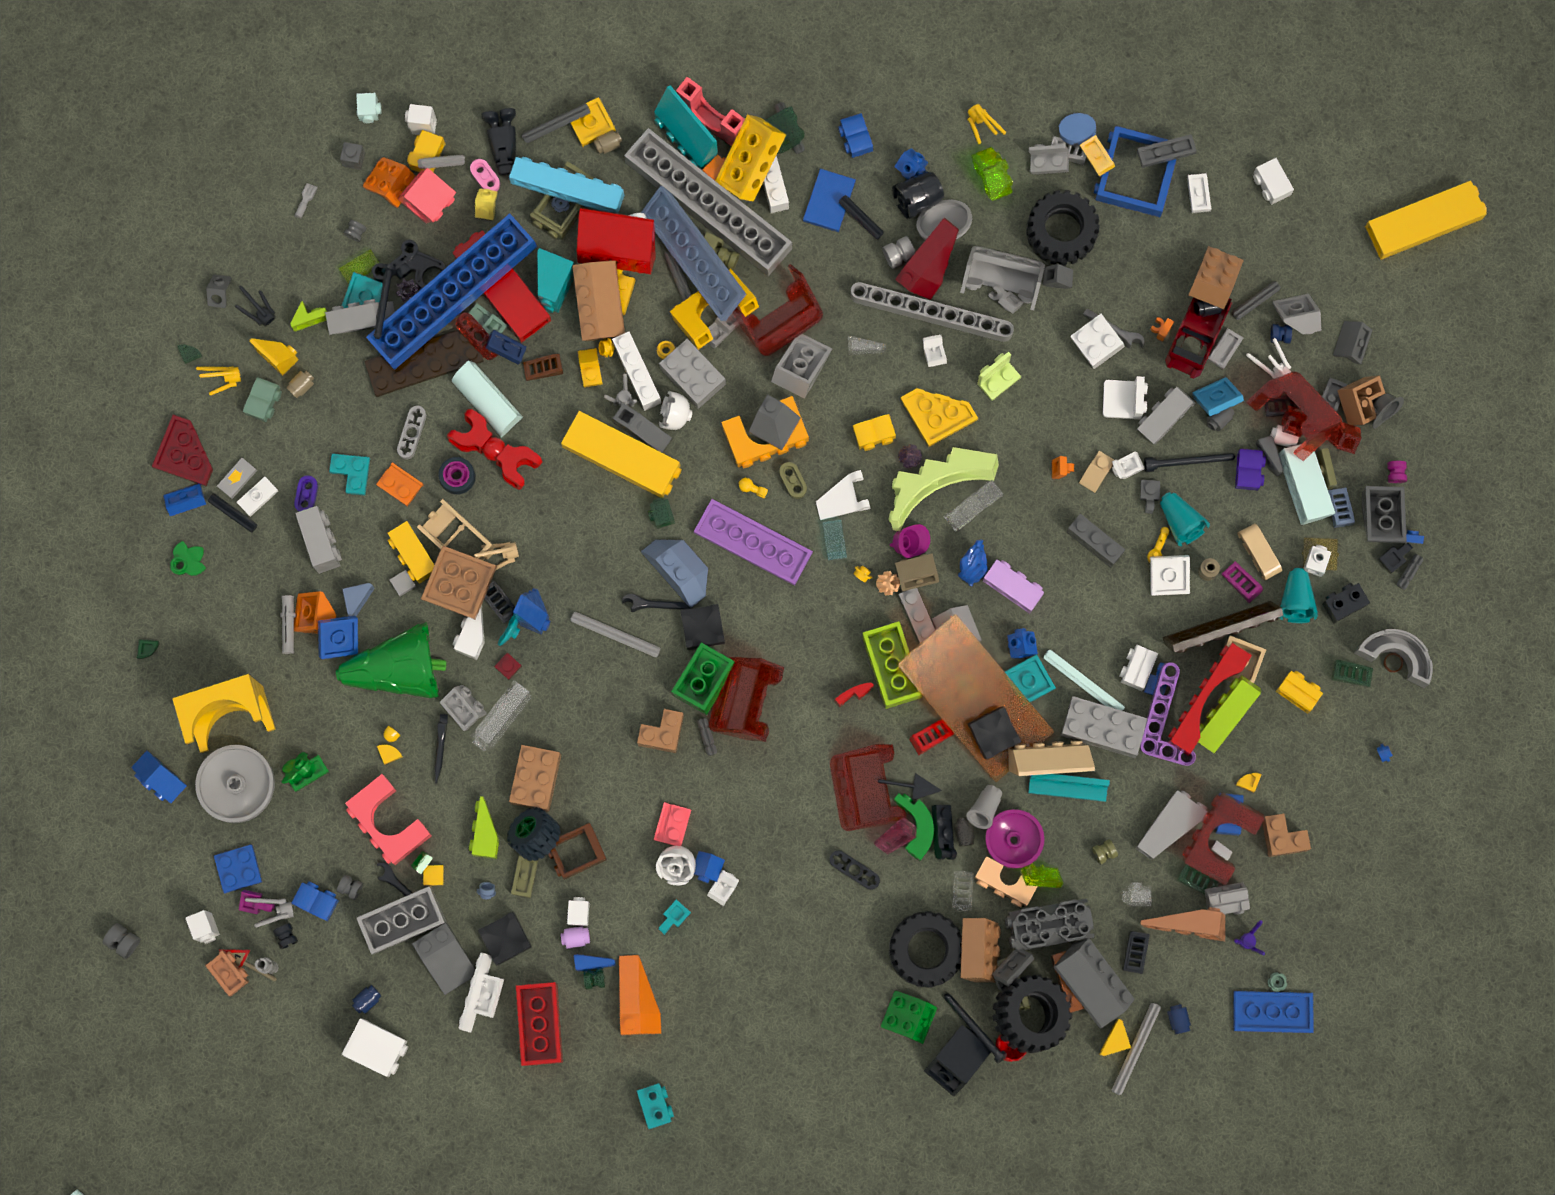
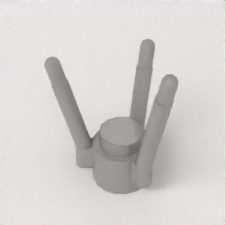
M625 373L623 374V391L617 394L616 399L604 395V398L613 402L614 405L619 404L622 406L624 403L627 406L633 407L637 402L636 399L632 400L631 394L628 392L627 375Z
M245 898L246 902L279 904V906H276L277 916L260 921L254 925L255 927H260L280 919L294 917L291 902H286L285 898L279 900Z

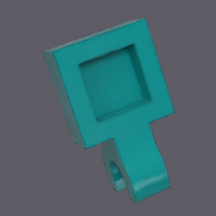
M675 900L663 914L667 919L659 927V930L665 935L673 924L678 928L691 912L679 901Z

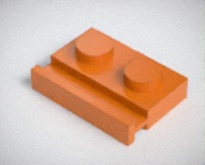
M392 462L389 469L385 471L376 485L408 507L424 484Z

